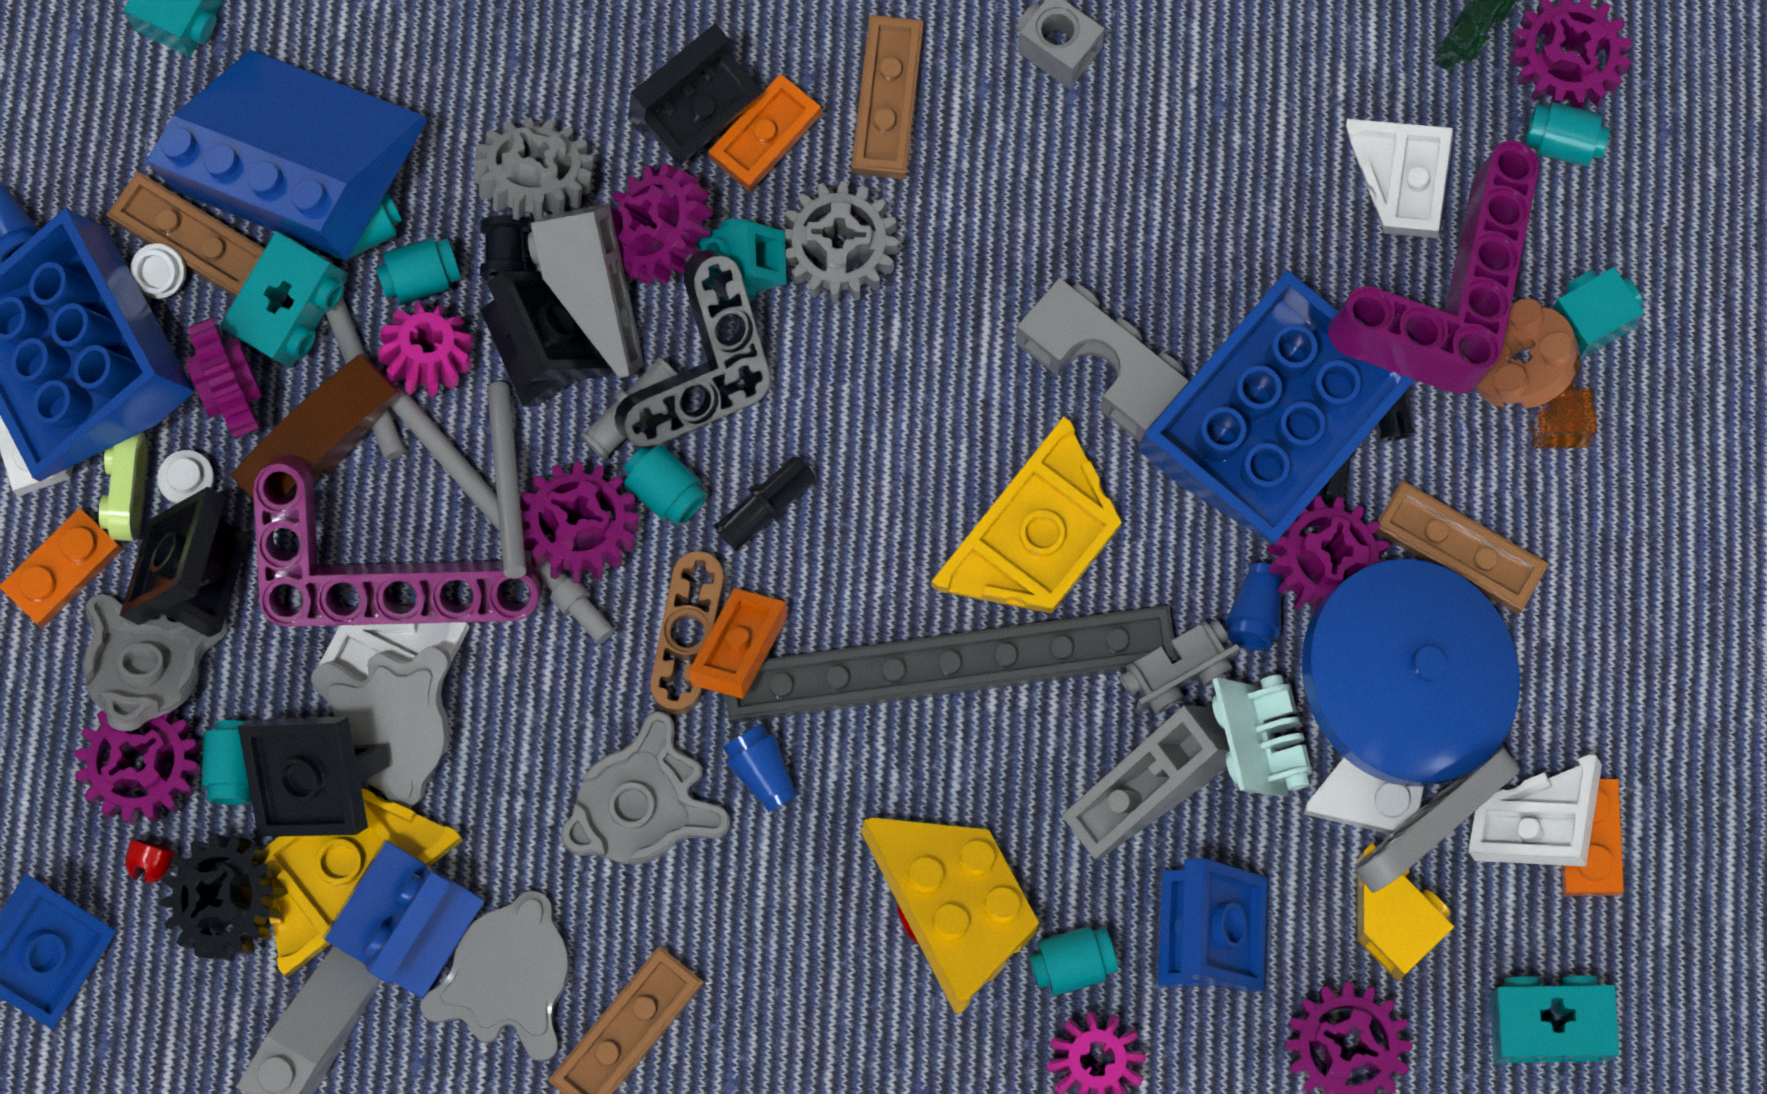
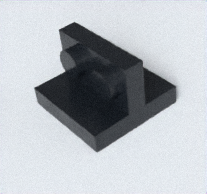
M716 23L631 92L628 120L641 135L649 131L679 166L763 96V91L727 51L730 39Z
M501 271L487 282L494 300L480 311L523 407L538 406L574 379L603 378L613 371L543 280L541 271Z
M206 487L149 519L120 612L121 617L140 625L162 613L207 637L221 632L249 538V534L220 519L226 496Z
M348 717L249 720L238 726L258 837L357 835L368 828L361 788L370 784V777L390 766L386 744L353 745Z

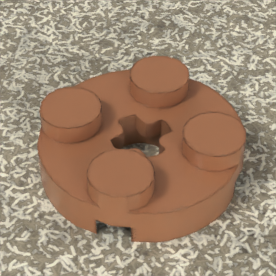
M1527 298L1515 302L1510 308L1501 355L1497 363L1475 388L1478 394L1494 406L1506 408L1503 402L1510 404L1521 403L1523 409L1540 406L1561 394L1572 382L1576 373L1573 365L1577 355L1579 356V344L1570 323L1557 311L1541 307L1540 303L1535 299ZM1531 349L1532 359L1528 362L1523 363L1517 359L1509 363L1517 352Z

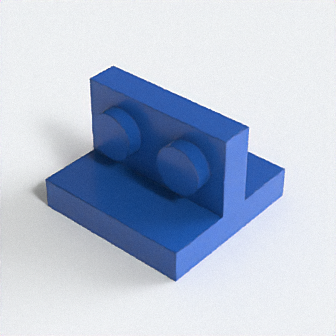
M384 839L323 938L328 943L362 962L367 971L387 984L391 980L423 999L485 900L402 848Z
M1206 858L1185 859L1184 869L1162 871L1158 985L1168 988L1222 986L1244 993L1264 992L1268 877Z
M25 874L0 912V998L53 1030L117 931L36 879Z

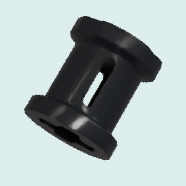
M494 215L480 221V232L485 235V263L480 266V276L485 280L490 281L501 271H530V267L524 263V235L530 231V223L527 219L521 217L519 220L513 219V215Z

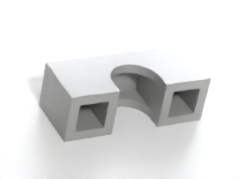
M1059 278L1017 325L1015 343L1057 377L1070 362L1078 357L1092 355L1106 360L1113 367L1117 379L1103 395L1100 411L1140 443L1146 431L1189 383L1184 377L1186 372L1168 354L1160 352L1157 356L1142 344L1143 338L1141 334L1130 323L1122 318H1117L1114 321L1098 308L1100 303L1097 298L1085 287L1079 284H1074L1071 287Z

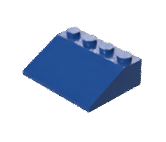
M250 49L172 116L147 158L146 163L175 192L274 232L277 231L286 237L347 261L425 126L427 119L419 113Z
M64 208L0 264V416L33 479L42 481L156 426L195 392L193 385L105 226Z
M1286 270L1146 431L1137 450L1180 486L1270 544L1275 545L1415 380L1339 352L1332 345L1328 336V326L1337 310L1289 270Z

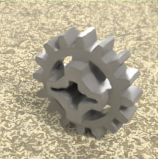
M531 117L524 119L523 127L516 128L512 123L506 121L503 122L502 135L489 130L486 133V144H477L473 181L479 184V196L481 199L493 197V210L496 212L510 207L513 209V219L519 220L524 212H532L536 221L542 218L546 211H551L553 214L564 212L565 204L578 209L581 206L582 194H590L593 176V156L587 155V142L585 140L573 142V129L570 127L556 132L554 131L553 120L549 119L542 127H535Z
M841 181L837 193L830 194L824 183L818 184L817 199L812 200L803 193L798 196L800 213L786 210L784 214L785 223L791 228L783 230L785 231V247H789L785 250L786 266L797 265L791 273L792 281L795 285L807 279L810 281V296L815 298L825 288L830 290L831 301L838 303L841 291L849 290L850 295L856 301L860 299L861 285L866 283L874 290L880 288L878 271L888 274L892 273L894 261L888 255L899 252V239L890 236L897 231V222L895 217L881 219L886 212V202L880 199L869 204V190L867 187L863 186L856 195L848 194L847 182ZM830 212L819 222H812L820 215ZM852 213L862 217L870 226L860 225L852 216ZM835 236H846L843 248H832ZM808 258H818L827 268L826 271L816 267ZM860 261L866 262V263H865L864 265H862L860 268H858V269H856V270H854V271L848 272L852 267H854V266H855L857 263H859Z

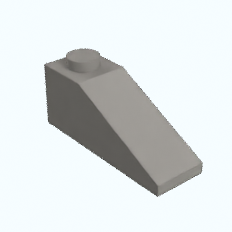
M610 204L550 214L530 223L532 232L528 236L529 252L533 262L536 265H540L543 280L618 378L630 376L642 368L644 361Z
M1183 705L1061 816L1094 860H1100L1197 792L1227 766L1226 753L1230 749L1225 729L1218 724L1210 707Z
M333 946L268 1033L236 1088L246 1094H315L382 980L369 973L362 962Z

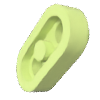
M144 432L106 449L104 453L105 472L107 475H111L109 495H102L100 499L99 524L102 529H108L111 540L136 541L140 534L148 462L147 440Z

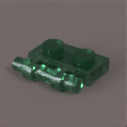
M1474 0L1467 3L1458 15L1454 27L1441 42L1434 63L1451 75L1463 60L1472 64L1489 41L1490 37L1486 33L1494 24L1495 19L1500 23H1504L1519 0Z

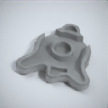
M100 594L90 598L86 604V615L94 630V636L85 652L83 673L86 690L92 701L106 713L108 724L116 730L132 731L140 728L148 720L167 714L182 705L192 694L198 681L199 664L204 653L226 635V617L221 632L207 637L180 622L169 621V617L162 613L137 625L120 616L123 605L113 597Z
M438 645L423 649L410 662L403 661L389 653L379 652L368 660V677L366 680L358 678L336 662L321 664L313 671L311 676V683L314 689L327 700L332 707L334 716L348 717L353 745L386 744L390 766L370 777L369 785L380 790L389 802H395L406 808L418 803L425 795L426 783L433 774V770L438 766L442 755L447 752L450 740L449 721L442 703L441 689L443 680L451 666V657L445 648Z
M659 711L650 713L644 719L639 735L629 746L621 751L605 756L592 765L583 776V783L579 789L572 816L563 825L561 831L562 841L567 850L572 854L578 856L597 855L616 863L634 865L647 863L665 855L676 844L688 838L719 839L727 835L730 829V817L727 811L721 806L693 799L689 795L690 788L702 779L703 770L698 761L681 754L675 749V726L670 716Z
M524 892L512 904L488 912L475 920L467 928L455 950L453 966L449 975L441 985L426 993L425 997L421 999L420 1010L422 1015L429 1022L437 1024L451 1020H463L467 1023L475 1037L485 1044L494 1042L504 1027L512 1026L516 1029L527 1054L533 1060L545 1062L553 1059L557 1055L559 1047L553 1025V1011L566 986L569 975V955L564 941L553 922V907L549 899L540 892Z

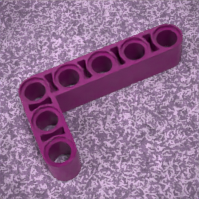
M1512 140L1502 142L1495 147L1476 173L1471 185L1444 311L1376 287H1359L1350 293L1328 326V336L1332 345L1346 356L1451 393L1465 394L1475 389L1497 363L1501 355L1539 172V161L1535 153L1521 142Z
M285 455L277 457L268 463L255 479L253 492L259 602L262 613L269 621L276 625L295 627L516 621L530 615L542 595L543 582L535 568L527 562L526 574L523 577L515 578L523 581L530 591V598L521 603L511 602L502 594L501 583L506 579H511L504 575L503 561L318 566L314 486L310 468L301 459ZM280 471L291 475L296 481V495L286 498L276 494L270 483L272 473ZM287 528L295 532L300 542L299 551L286 553L278 549L273 539L274 530ZM451 580L464 581L472 589L473 600L466 604L452 602L445 593V584ZM396 581L408 583L415 590L416 602L408 606L397 604L389 595V584ZM343 582L355 587L360 597L359 604L353 607H345L337 603L332 593L333 585ZM289 584L296 587L302 594V606L293 609L282 605L277 599V586Z

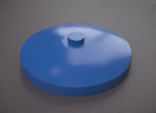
M1394 559L1367 566L1332 588L1316 608L1305 634L1302 650V677L1305 694L1313 716L1325 737L1345 759L1377 779L1392 784L1416 787L1448 782L1469 773L1490 758L1500 747L1510 730L1517 711L1520 693L1519 664L1511 635L1500 614L1489 599L1477 587L1454 571L1431 562L1416 559Z

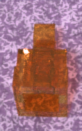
M1578 355L1573 365L1576 373L1572 382L1561 394L1543 404V411H1539L1531 427L1532 449L1589 448L1597 432L1592 390H1573L1574 380L1581 366Z

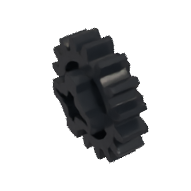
M211 834L209 844L194 840L190 843L192 858L176 855L173 859L176 866L180 869L178 876H164L163 879L166 885L173 888L172 896L160 900V906L172 908L174 915L164 923L166 929L182 931L176 943L180 947L194 949V956L213 959L215 956L216 959L234 961L236 952L248 955L253 954L255 947L252 939L255 937L269 940L272 934L265 925L268 918L281 919L283 914L278 909L272 907L273 899L285 895V889L274 887L271 882L281 872L279 866L263 864L269 852L265 848L251 846V840L233 835L230 839L228 836ZM232 860L230 864L222 863L216 871L210 868L218 862ZM229 924L235 927L228 933L213 935L215 931L223 932Z

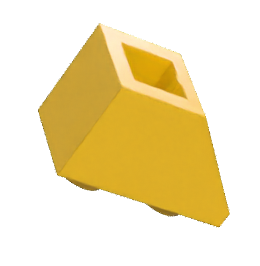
M1373 843L1363 851L1357 860V864L1376 848ZM1409 869L1396 880L1373 893L1357 873V941L1399 982L1454 928L1447 919L1451 913L1447 906L1433 892L1426 889L1421 893L1406 878L1410 873Z

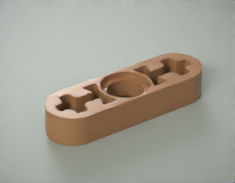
M702 551L690 552L682 556L675 564L650 681V689L656 705L662 711L672 715H682L692 711L701 700L703 688L691 685L689 675L691 664L686 662L683 675L685 684L692 687L691 692H681L678 701H671L668 691L665 688H661L663 682L669 683L673 681L676 662L675 660L665 661L666 655L671 654L677 659L684 661L695 660L718 618L724 589V575L719 561L711 554ZM697 566L706 567L707 577L714 579L712 584L706 583L702 585L699 596L700 606L710 605L708 612L691 605L676 607L678 600L687 604L690 603L692 593L690 581L683 578L685 574L693 575L696 572ZM682 619H694L704 628L702 640L693 647L684 648L678 646L671 638L674 625Z

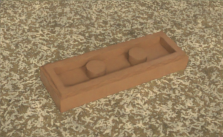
M878 15L869 16L851 166L852 174L906 180L924 20Z
M138 171L106 214L110 222L148 245L162 243L173 247L181 254L187 269L234 298L239 294L265 250L260 245Z
M1401 480L1379 517L1378 523L1381 526L1375 532L1424 561L1456 572L1477 587L1486 597L1518 615L1524 609L1549 565L1544 560Z
M658 946L551 1075L548 1082L563 1094H615L704 986V982L662 947Z

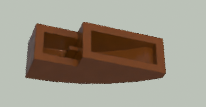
M359 354L333 374L288 414L252 450L230 476L254 500V482L259 472L275 458L289 455L295 456L307 464L311 470L314 483L321 473H331L401 394V391L364 354ZM280 471L271 474L270 483L276 494L286 498L296 495L297 485L291 475Z

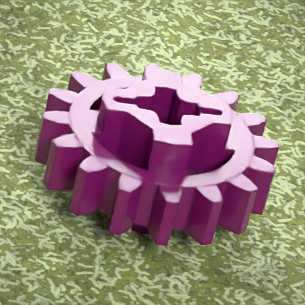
M1540 0L1536 9L1537 14L1529 10L1524 13L1520 22L1523 28H1516L1511 41L1513 45L1519 48L1513 51L1510 64L1524 66L1519 73L1517 82L1519 85L1529 82L1534 83L1535 88L1531 96L1533 100H1538L1546 93L1552 96V102L1561 104L1563 100H1570L1572 107L1581 109L1586 97L1595 106H1598L1606 95L1605 90L1611 93L1617 91L1622 82L1619 75H1625L1631 63V60L1623 55L1628 53L1632 40L1630 38L1618 37L1625 22L1623 18L1611 22L1606 18L1610 9L1608 3L1601 5L1595 10L1590 7L1591 0H1580L1579 4H1574L1571 0H1558L1557 6H1554L1549 0ZM1543 32L1545 35L1543 42L1546 47L1543 48L1542 53L1537 55L1536 39ZM1605 49V67L1599 72L1597 69L1599 61L1596 56H1598L1600 50Z
M663 164L660 171L649 165L644 169L643 180H639L632 175L627 178L630 190L626 194L621 192L614 193L613 197L619 205L616 211H611L624 274L645 285H651L654 279L666 284L669 283L671 269L683 274L686 266L685 259L689 255L693 256L700 251L696 246L698 239L710 236L711 231L702 227V222L713 215V209L702 204L709 196V193L706 189L697 185L699 180L682 169L678 170L669 164Z
M213 317L187 327L196 355L186 358L188 364L186 366L209 418L222 414L234 439L258 430L260 426L251 401L262 397L261 389L239 339L236 338L226 342Z
M575 462L571 474H564L558 465L552 466L553 479L549 482L542 477L535 476L533 478V491L535 494L522 492L520 496V506L523 510L521 517L524 549H533L531 552V564L537 568L546 562L550 563V577L555 580L561 575L563 570L571 571L573 583H580L582 571L590 570L597 580L602 579V565L606 562L612 567L619 569L622 566V553L620 550L633 551L635 536L632 533L638 531V514L632 513L635 510V497L633 494L621 495L623 492V479L618 476L607 483L604 481V467L600 465L593 470L591 475L584 474L581 462ZM601 501L611 510L615 521L610 520L609 512L601 510L599 505ZM539 523L544 524L546 532L554 534V543H551L546 538Z
M1316 496L1275 545L1270 543L1267 545L1266 551L1278 556L1267 568L1268 573L1282 574L1284 581L1277 588L1279 594H1283L1292 590L1297 595L1293 605L1295 609L1299 610L1308 602L1313 604L1314 613L1323 598L1337 584L1367 566L1385 561L1379 559V557L1390 547L1389 542L1375 541L1373 534L1381 525L1378 521L1365 525L1360 520L1364 508L1360 505L1351 513L1344 511L1343 498L1337 497L1326 508L1322 498ZM1319 526V531L1316 534L1308 532L1304 537L1299 536L1301 531L1309 527Z
M103 711L97 713L98 720L102 725L97 732L87 728L82 730L81 733L90 742L89 749L75 750L74 757L87 764V768L75 773V778L81 784H92L84 794V797L92 805L104 800L101 813L106 817L112 819L122 809L123 820L128 825L135 824L139 812H143L151 823L158 822L159 807L164 805L173 813L179 811L178 804L174 799L178 792L184 795H193V788L185 780L187 775L201 774L202 768L196 762L189 760V756L196 754L201 748L195 739L183 740L192 728L184 719L172 724L175 715L174 711L144 723L143 727L157 729V731L152 729L145 735L130 734L128 731L112 728L107 722L106 713ZM110 744L109 761L102 767L105 750ZM137 752L143 756V761L146 764L145 768L139 772L133 768V762L130 760L132 755ZM174 756L173 769L166 780L167 761ZM130 789L146 790L149 795L139 798H128L118 794L121 792L124 795Z
M1345 982L1342 985L1340 997H1334L1332 991L1325 986L1319 990V1000L1321 1003L1319 1006L1308 999H1305L1299 1005L1307 1018L1306 1020L1291 1018L1287 1027L1292 1032L1298 1034V1039L1285 1042L1283 1051L1297 1054L1298 1060L1287 1070L1290 1075L1304 1072L1308 1079L1300 1090L1303 1094L1311 1092L1316 1087L1323 1091L1322 1094H1376L1375 1089L1377 1088L1385 1094H1392L1397 1089L1389 1076L1391 1074L1398 1076L1407 1074L1409 1067L1397 1059L1398 1055L1410 1052L1413 1049V1044L1398 1039L1397 1034L1408 1023L1406 1019L1392 1022L1388 1014L1392 1011L1395 1003L1391 999L1379 1007L1373 1003L1375 988L1369 986L1361 997L1354 996L1351 982ZM1339 1009H1351L1346 1020L1338 1024L1332 1025L1325 1021L1323 1023L1318 1021L1329 1012ZM1371 1020L1380 1028L1386 1047L1375 1042L1369 1028ZM1346 1034H1351L1356 1037L1354 1047L1362 1052L1361 1054L1355 1053L1347 1061L1340 1057L1341 1047L1334 1043V1040L1341 1041ZM1310 1047L1321 1052L1327 1066L1324 1075L1315 1066L1311 1057ZM1359 1069L1378 1073L1373 1079L1365 1083L1345 1085L1350 1073Z

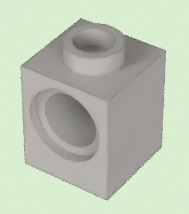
M1045 0L1041 6L1034 2L1025 11L1016 28L1020 31L1018 53L1071 89L1102 50L1105 28L1065 0ZM1058 30L1066 33L1070 40L1064 44L1055 45L1046 41L1043 36L1047 32Z

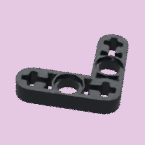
M710 249L699 251L687 262L683 273L684 284L707 362L630 394L620 402L616 409L614 418L619 434L638 447L649 448L659 445L750 406L762 399L768 391L770 372L740 270L733 260L718 251ZM714 266L722 271V274L715 277V285L718 294L728 300L718 301L715 291L702 283L703 280L709 277V267ZM726 314H736L739 319L738 332L729 341L719 342L715 336L717 322ZM744 367L752 372V374L744 378L745 387L741 389L731 382L739 378L738 369ZM713 378L724 386L717 388L716 384L712 381ZM701 385L705 393L703 404L694 412H683L680 403L682 394L690 386ZM642 409L653 415L646 420L647 429L644 431L639 430L633 425L640 420L639 411ZM668 410L673 419L671 420L661 412Z

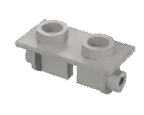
M1218 620L1211 624L1203 621L1198 626L1173 639L1171 645L1180 658L1174 664L1171 663L1161 646L1137 661L1126 665L1127 672L1119 677L1130 696L1138 691L1142 696L1135 709L1137 715L1152 708L1155 715L1160 714L1185 698L1181 690L1199 680L1204 687L1213 684L1212 679L1223 678L1233 670L1230 662L1235 660L1240 648L1235 644L1226 650L1224 649L1222 643L1228 640V636Z

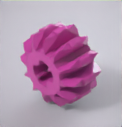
M418 300L413 306L412 316L397 308L396 312L393 313V325H384L380 331V341L384 345L378 349V361L382 365L389 366L387 368V378L392 383L406 379L405 391L409 396L420 385L426 386V392L433 398L437 394L439 382L453 390L458 385L459 376L457 373H467L470 369L471 358L467 353L472 350V336L462 332L464 321L461 315L445 319L446 308L442 302L434 308L433 313L425 312V307ZM421 346H427L430 353H423Z
M1088 1012L1086 1014L1085 1025L1087 1032L1085 1033L1082 1032L1078 1024L1072 1019L1066 1021L1064 1029L1073 1043L1062 1038L1053 1037L1050 1042V1048L1067 1058L1053 1059L1048 1061L1046 1065L1049 1073L1067 1072L1068 1076L1061 1079L1055 1085L1054 1090L1056 1093L1064 1094L1072 1086H1075L1079 1089L1077 1094H1106L1107 1091L1111 1094H1127V1091L1119 1081L1130 1086L1139 1087L1143 1077L1138 1072L1126 1068V1066L1144 1063L1146 1054L1142 1051L1126 1052L1125 1050L1138 1038L1137 1032L1134 1029L1129 1030L1118 1039L1113 1034L1119 1026L1120 1018L1115 1015H1111L1108 1019L1105 1031L1098 1030V1017L1095 1012ZM1091 1048L1103 1050L1101 1057L1103 1058L1108 1054L1112 1062L1105 1066L1100 1077L1090 1075L1092 1068L1089 1067L1084 1070L1080 1062L1087 1059Z

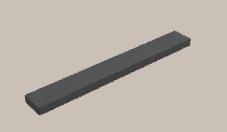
M1169 605L765 659L744 699L725 694L729 724L1127 671L1126 665L1137 661L1161 646L1171 663L1174 664L1178 659L1177 653L1171 645L1174 634Z

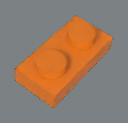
M780 73L763 91L762 98L747 109L708 151L709 159L747 191L751 192L822 115L821 106Z
M79 508L0 584V589L42 629L123 550L114 540L110 539V536Z
M734 588L689 669L691 685L744 699L788 617L786 602Z
M1600 779L1587 864L1586 867L1561 865L1562 896H1620L1624 893L1619 779Z

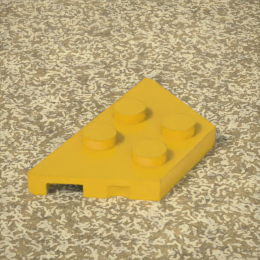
M1063 416L931 581V586L939 592L1050 614L1056 610L1121 527V520L1111 500L1105 496L1099 484L1100 479L1091 461L1087 460L1074 434L1075 429L1070 420Z
M361 788L368 828L357 835L279 836L264 847L269 853L263 864L279 866L281 870L271 880L272 886L285 889V895L273 899L272 907L283 913L281 919L269 918L270 924L273 926L278 958L276 959L280 972L286 978L290 977L331 945L324 940L323 936L384 839L431 866L463 841L456 830L439 825L417 815L406 807L395 802L391 803L376 796L373 792Z
M881 818L864 820L861 833L954 1013L963 1012L970 1005L972 997L988 980L992 981L1002 971L1009 957L1013 953L1019 952L1031 940L1037 931L1039 921L988 829Z

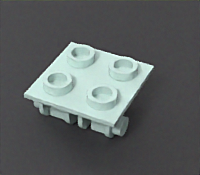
M1273 675L1261 679V686L1222 678L1212 679L1216 696L1212 699L1213 712L1218 724L1225 729L1230 749L1226 753V764L1232 780L1238 784L1239 790L1285 797L1289 796L1288 791L1310 786L1308 775H1311L1313 771L1306 745L1300 744L1278 751L1279 749L1304 741L1303 733L1289 734L1275 738L1273 734L1299 725V717H1288L1270 722V720L1297 712L1291 684H1285L1282 675Z

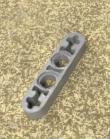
M1500 746L1490 758L1482 762L1474 770L1452 781L1364 857L1354 869L1372 893L1384 888L1412 867L1508 783L1521 769L1505 747Z

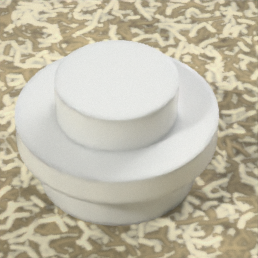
M156 243L144 246L134 255L130 272L143 295L154 299L170 297L180 290L186 278V265L181 254L176 249L166 244Z
M191 450L178 451L168 456L162 462L157 475L160 491L167 500L174 504L183 501L206 487L212 489L215 480L214 471L209 461L200 453Z

